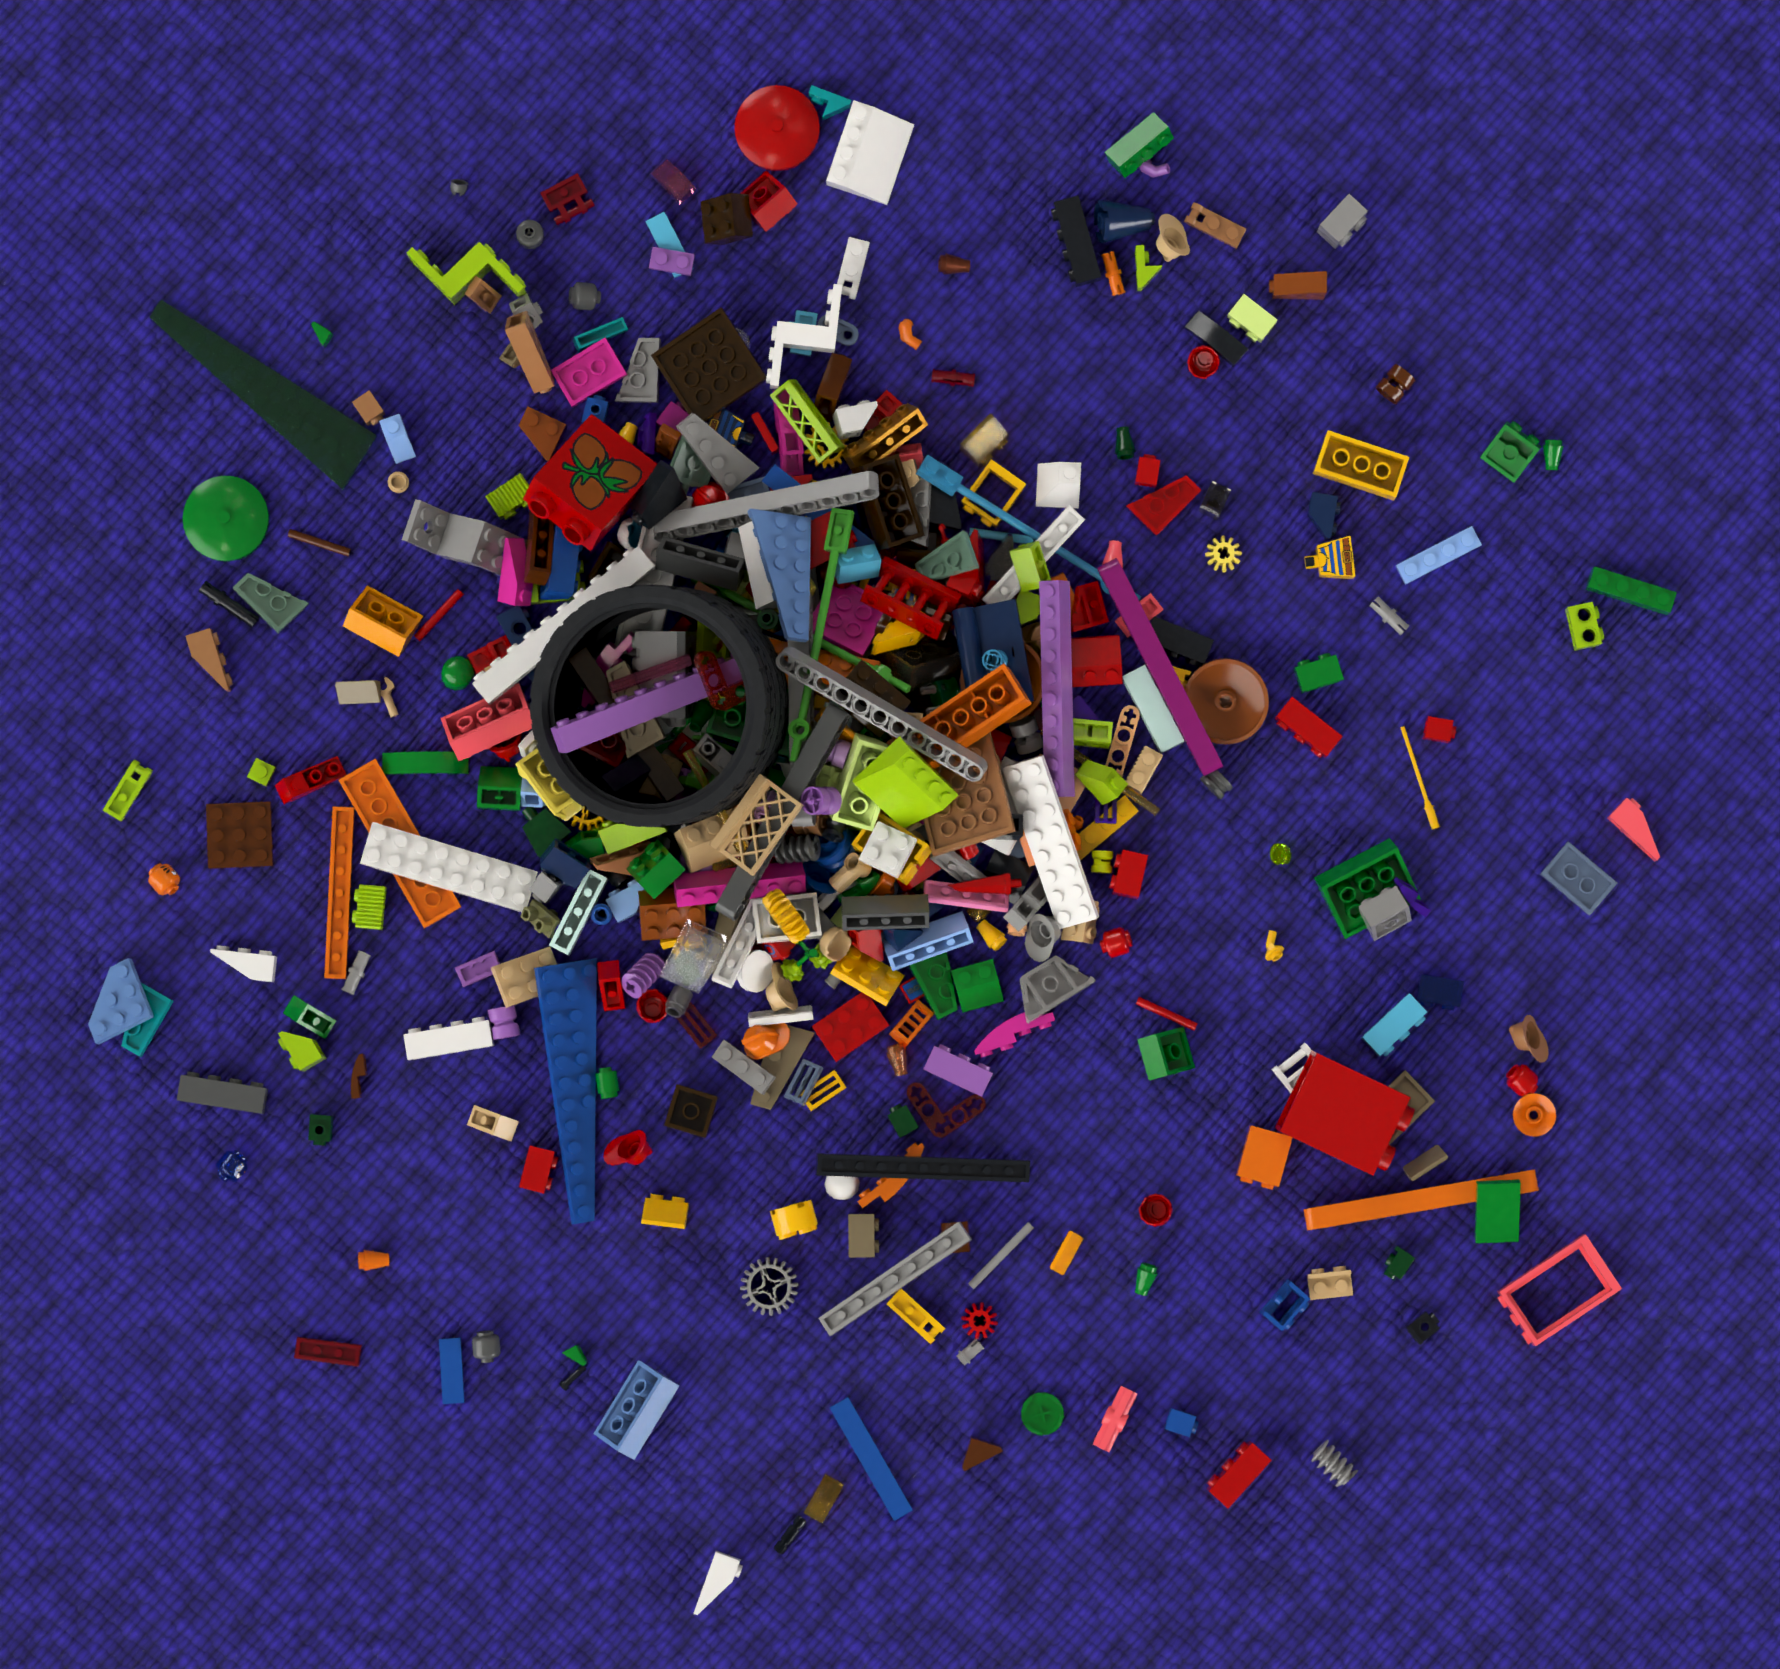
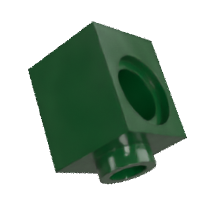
M898 1104L889 1109L891 1113L887 1116L900 1138L919 1128L907 1105L902 1107L901 1104Z

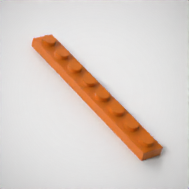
M332 807L325 979H347L354 807Z

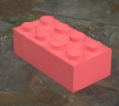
M519 683L511 687L491 705L485 699H482L441 718L448 741L458 761L469 758L476 753L532 729L530 705Z

